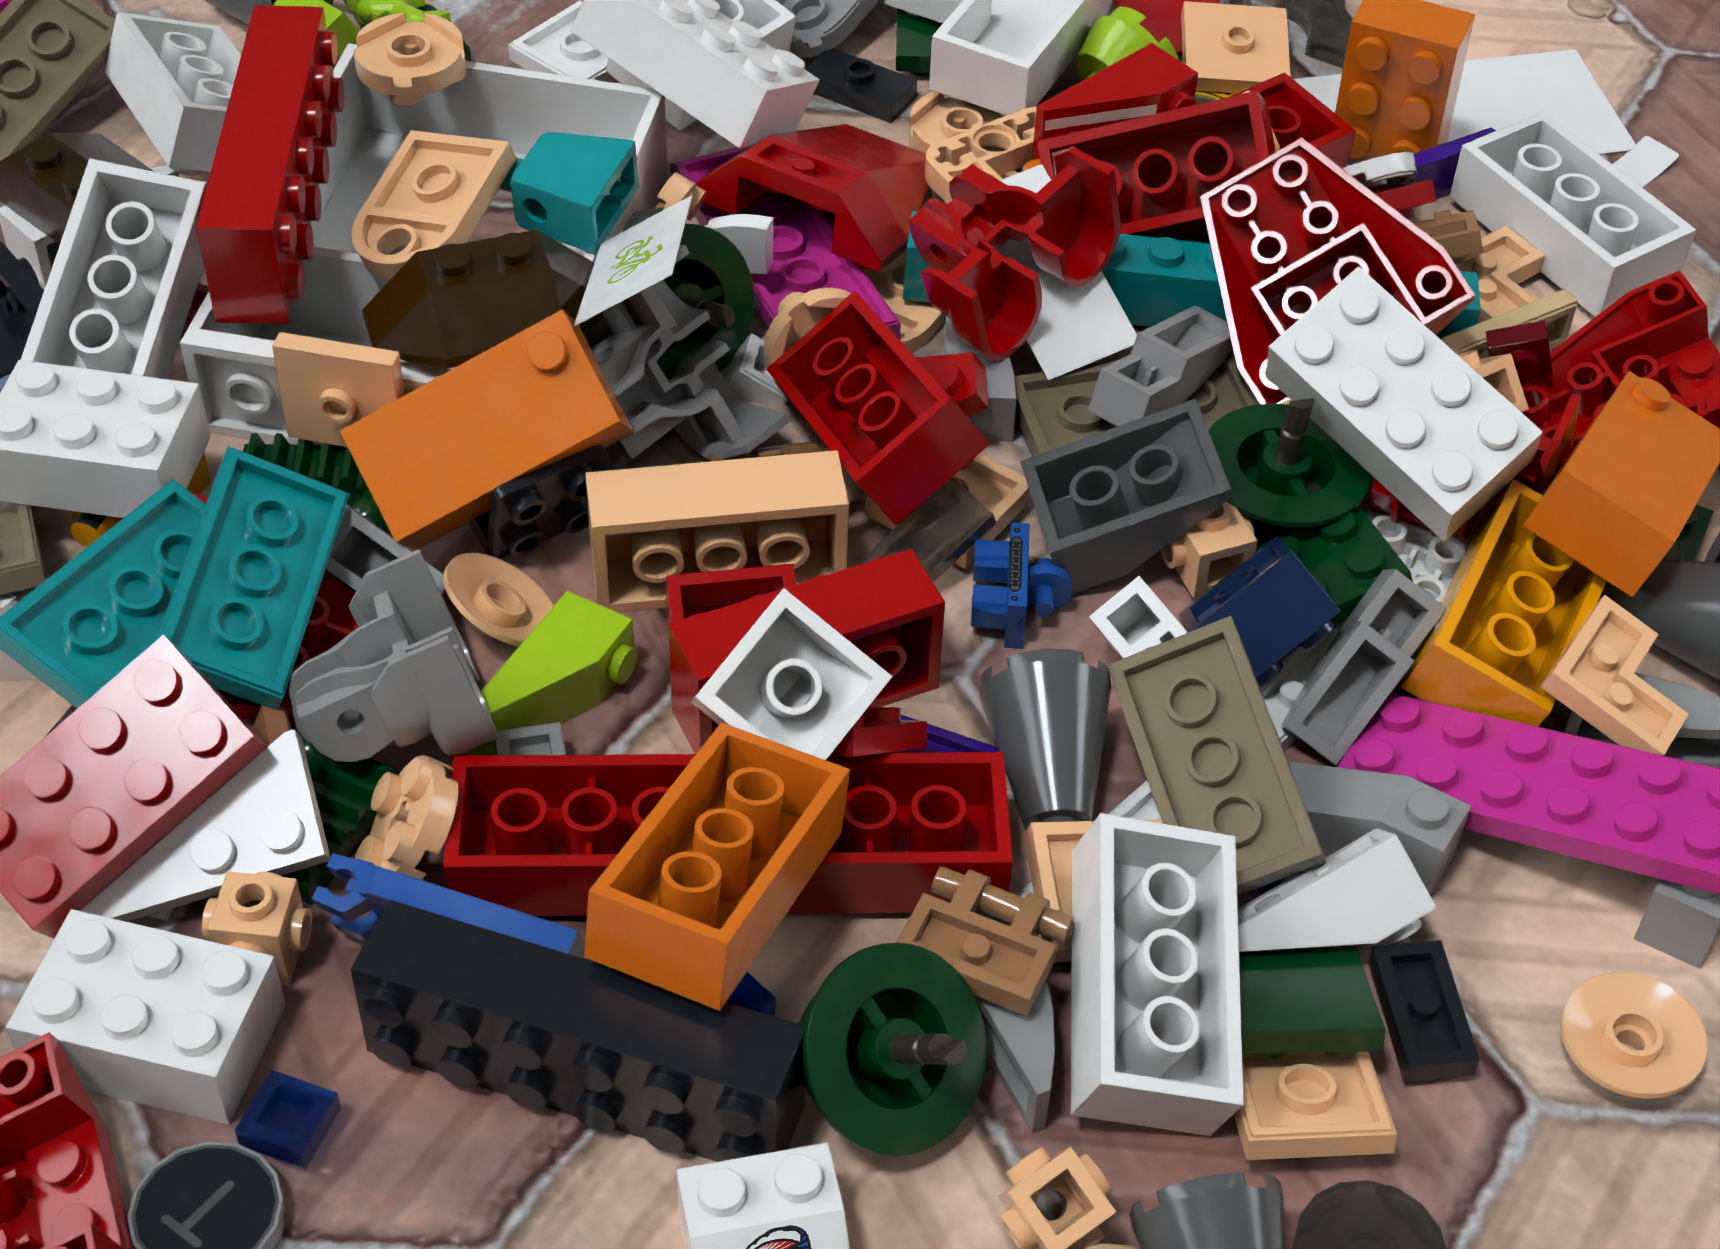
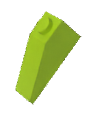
M566 591L481 691L497 731L556 722L561 724L601 704L616 684H624L635 669L638 651L634 648L633 619L570 591ZM495 740L463 755H497Z

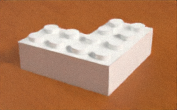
M884 0V4L904 10L908 14L922 16L943 23L932 36L929 89L949 95L959 101H966L993 110L1003 116L1037 106L1077 56L1095 19L1100 16H1109L1112 11L1113 0Z

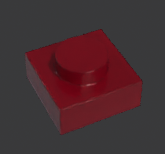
M1545 320L1486 331L1489 357L1511 353L1520 382L1553 376Z

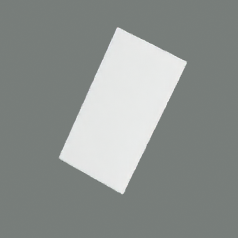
M1575 49L1467 60L1464 63L1447 142L1490 127L1497 131L1544 111L1598 154L1630 151L1636 145ZM1342 74L1293 79L1335 113ZM1349 160L1347 166L1356 164L1358 162Z

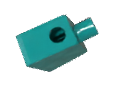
M558 132L541 134L524 159H516L499 190L512 192L515 221L521 228L529 231L538 230L554 240L596 254L601 243L605 241L639 189L635 141Z

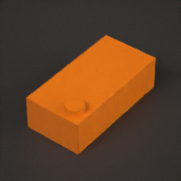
M564 310L554 313L340 430L396 543L418 550L490 511L491 493L499 485L593 446L602 445L606 448L634 433L579 324L574 326L575 320Z
M1629 371L1591 423L1523 526L1633 598L1677 540L1720 464V429L1672 399L1667 389L1660 383L1649 378H1640Z
M721 722L590 888L588 893L584 957L720 1011L841 835L851 769Z

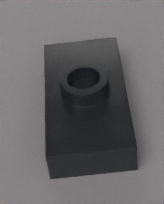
M834 48L823 51L805 69L820 79L813 93L814 95L888 123H892L917 96V79Z
M1442 941L1373 946L1368 964L1403 1081L1473 1076L1480 1059Z

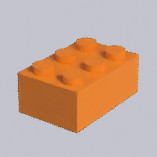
M1422 0L1362 1L1351 21L1335 114L1356 130L1349 160L1359 163L1393 153L1411 152L1416 154L1447 143L1475 14Z

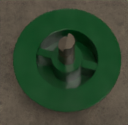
M685 223L680 245H685L690 253L675 264L673 274L665 278L664 281L681 301L692 308L706 310L710 319L684 339L673 341L656 361L667 380L675 377L676 367L683 359L710 340L725 342L730 349L715 361L719 372H721L730 364L738 348L746 340L753 319L754 287L745 259L727 237L709 227L698 224Z
M1313 398L1290 401L1289 404H1256L1236 409L1218 419L1208 430L1233 493V497L1227 502L1236 507L1240 513L1249 517L1253 526L1254 536L1258 540L1257 547L1272 540L1275 536L1283 535L1297 527L1319 526L1337 521L1350 511L1353 512L1368 493L1372 475L1310 418L1314 403Z
M882 943L869 946L850 955L839 963L823 981L817 993L807 1005L801 1020L798 1022V1024L805 1026L803 1036L804 1087L829 1125L840 1136L861 1149L882 1155L897 1156L924 1151L948 1137L962 1123L976 1100L986 1064V1034L981 1011L973 992L964 978L944 958L926 948L907 943Z

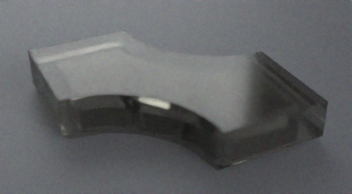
M1282 0L1281 8H1286L1287 19L1299 25L1308 38L1305 55L1343 68L1351 21L1353 19L1345 8L1346 0Z

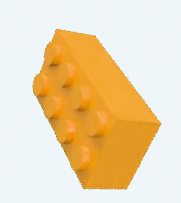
M1513 479L1482 519L1441 602L1447 609L1422 641L1414 658L1415 661L1410 666L1401 688L1424 701L1537 727L1549 715L1556 698L1540 686L1591 609L1598 603L1607 581L1523 526L1542 498L1541 494Z

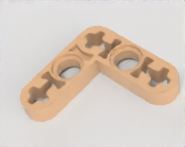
M1033 106L1022 109L930 146L926 151L925 180L927 184L948 204L952 199L949 193V182L971 164L998 180L1003 179L1000 177L1001 175L1024 167L1027 162L1032 160L1037 107ZM999 147L1005 149V151L991 152L982 148Z

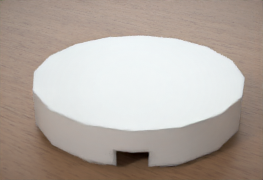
M1411 152L1380 156L1342 168L1369 190L1407 183L1414 179L1418 173L1414 154Z

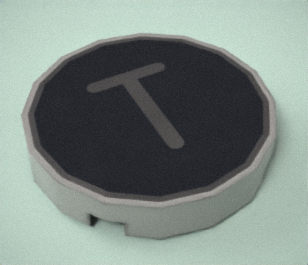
M206 1141L177 1149L153 1165L134 1190L127 1219L132 1244L135 1249H274L282 1237L285 1223L283 1216L285 1202L278 1174L261 1154L237 1143Z

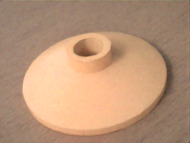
M481 553L457 555L449 562L443 574L445 590L450 600L459 612L469 620L473 628L487 637L495 638L509 645L519 647L554 606L545 591L528 575L515 566L490 555Z
M1609 972L1591 977L1572 991L1562 1011L1560 1020L1561 1036L1571 1059L1590 1079L1618 1094L1643 1099L1662 1098L1676 1094L1695 1081L1705 1064L1708 1054V1038L1699 1014L1679 992L1649 976L1631 972ZM1621 1043L1628 1044L1632 1046L1634 1049H1630Z

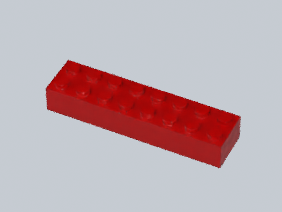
M1004 752L881 753L858 757L829 756L826 761L851 769L842 832L787 914L912 913L923 893L950 903V899L931 892L934 877L941 866L964 875L968 870H973L991 877L990 885L1008 892L1010 891L1013 858ZM696 754L453 756L452 768L454 771L452 772L451 779L458 782V800L452 825L445 842L443 869L446 888L532 916H587L590 888Z

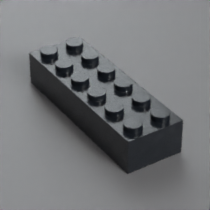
M389 900L350 969L367 1051L374 1053L380 1060L397 1067H405L410 1064L438 1073L444 1079L459 1087L473 1088L479 1086L505 1094L517 1104L529 1109L539 1110L546 1107L576 1117L584 1125L598 1131H611L615 1129L644 1138L652 1146L664 1152L680 1153L685 1151L720 1162L787 1150L805 1107V1087L803 1084L805 1070L803 1062L804 1025L728 1002L719 1011L603 964L393 900Z

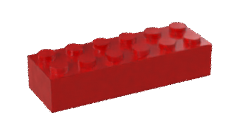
M254 5L196 226L216 323L289 324L294 299H303L305 273L302 261L311 260L313 231L311 221H319L321 217V191L319 184L328 183L329 155L327 147L336 146L337 121L335 112H343L345 98L343 79L335 78L332 68L337 63V36L334 30H327L323 7Z

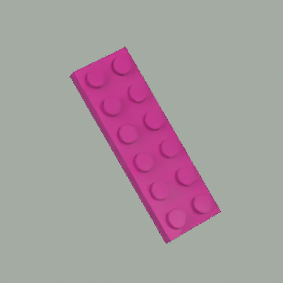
M1393 693L1388 695L1337 766L1339 768L1410 776L1471 805L1464 827L1466 830L1720 894L1719 768Z

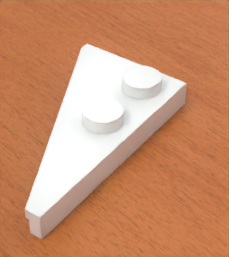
M295 729L284 732L81 909L82 912L128 922L218 895L227 871L250 874L271 872L281 876L328 862L330 859L329 849L302 736Z

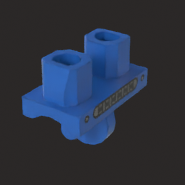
M1011 522L1009 541L975 540L973 581L1007 583V586L973 585L971 627L1005 629L1004 648L1023 649L1024 617L1027 612V605L1035 608V612L1040 616H1050L1053 614L1054 609L1064 606L1073 594L1072 577L1066 570L1054 565L1053 560L1042 558L1037 561L1036 565L1028 568L1029 523Z

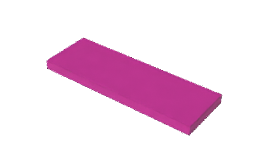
M751 146L744 148L734 147L670 164L671 176L677 172L695 183L722 163ZM767 191L737 213L773 217V263L767 274L750 273L754 287V307L768 328L773 319L778 315L780 302L787 295L793 292L805 294L810 290L819 288H838L850 293L856 291L898 339L901 338L900 321L862 268L855 266L848 259L831 253L834 229L821 211L813 209L807 202L787 194ZM702 202L695 217L700 225L705 226L711 219L733 214L717 212L708 204Z

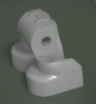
M685 245L679 246L675 264L690 253ZM664 280L603 311V318L613 335L591 349L634 430V433L613 444L622 457L635 458L673 428L690 448L703 457L709 458L708 453L727 459L750 453L759 444L765 442L791 421L787 413L755 406L746 402L727 384L715 364L716 360L730 350L725 342L707 341L683 359L676 367L675 377L667 380L656 361L673 341L684 339L709 320L710 316L706 310L686 305L671 291Z
M420 549L365 573L348 606L359 628L351 632L328 651L306 661L291 673L289 694L298 732L307 743H312L321 754L335 761L355 762L367 759L393 741L401 748L414 744L430 734L433 735L441 750L449 756L466 754L499 739L492 716L477 685L480 683V679L474 663Z

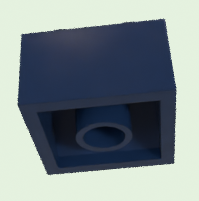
M1275 536L1180 612L1179 616L1188 632L1231 616L1237 626L1258 684L1262 687L1282 670L1283 664L1280 662V659L1299 644L1303 649H1308L1325 638L1335 626L1331 619L1340 613L1341 610L1294 552L1278 536Z

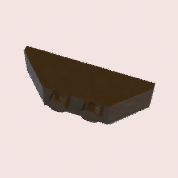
M48 133L0 161V201L60 245L89 158L148 171L153 170L100 133Z
M538 230L507 233L499 237L461 244H447L439 248L415 252L362 309L371 346L398 351L400 360L411 364L446 369L457 367L560 310H564L572 319L576 320L594 262ZM603 312L579 324L583 334L589 331L600 318H603Z

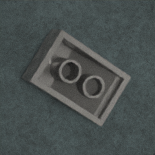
M1196 399L1020 461L1054 565L1063 568L1072 577L1073 594L1126 576L1233 497L1228 479Z

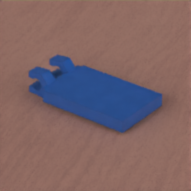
M332 853L326 867L338 878H350L345 888L348 894L336 896L328 888L317 886L312 900L320 909L333 914L331 923L338 931L363 942H366L389 900H393L587 959L584 957L585 941L579 930L379 866L376 867L373 862ZM372 910L368 916L362 919H356L361 915L367 913L368 911Z

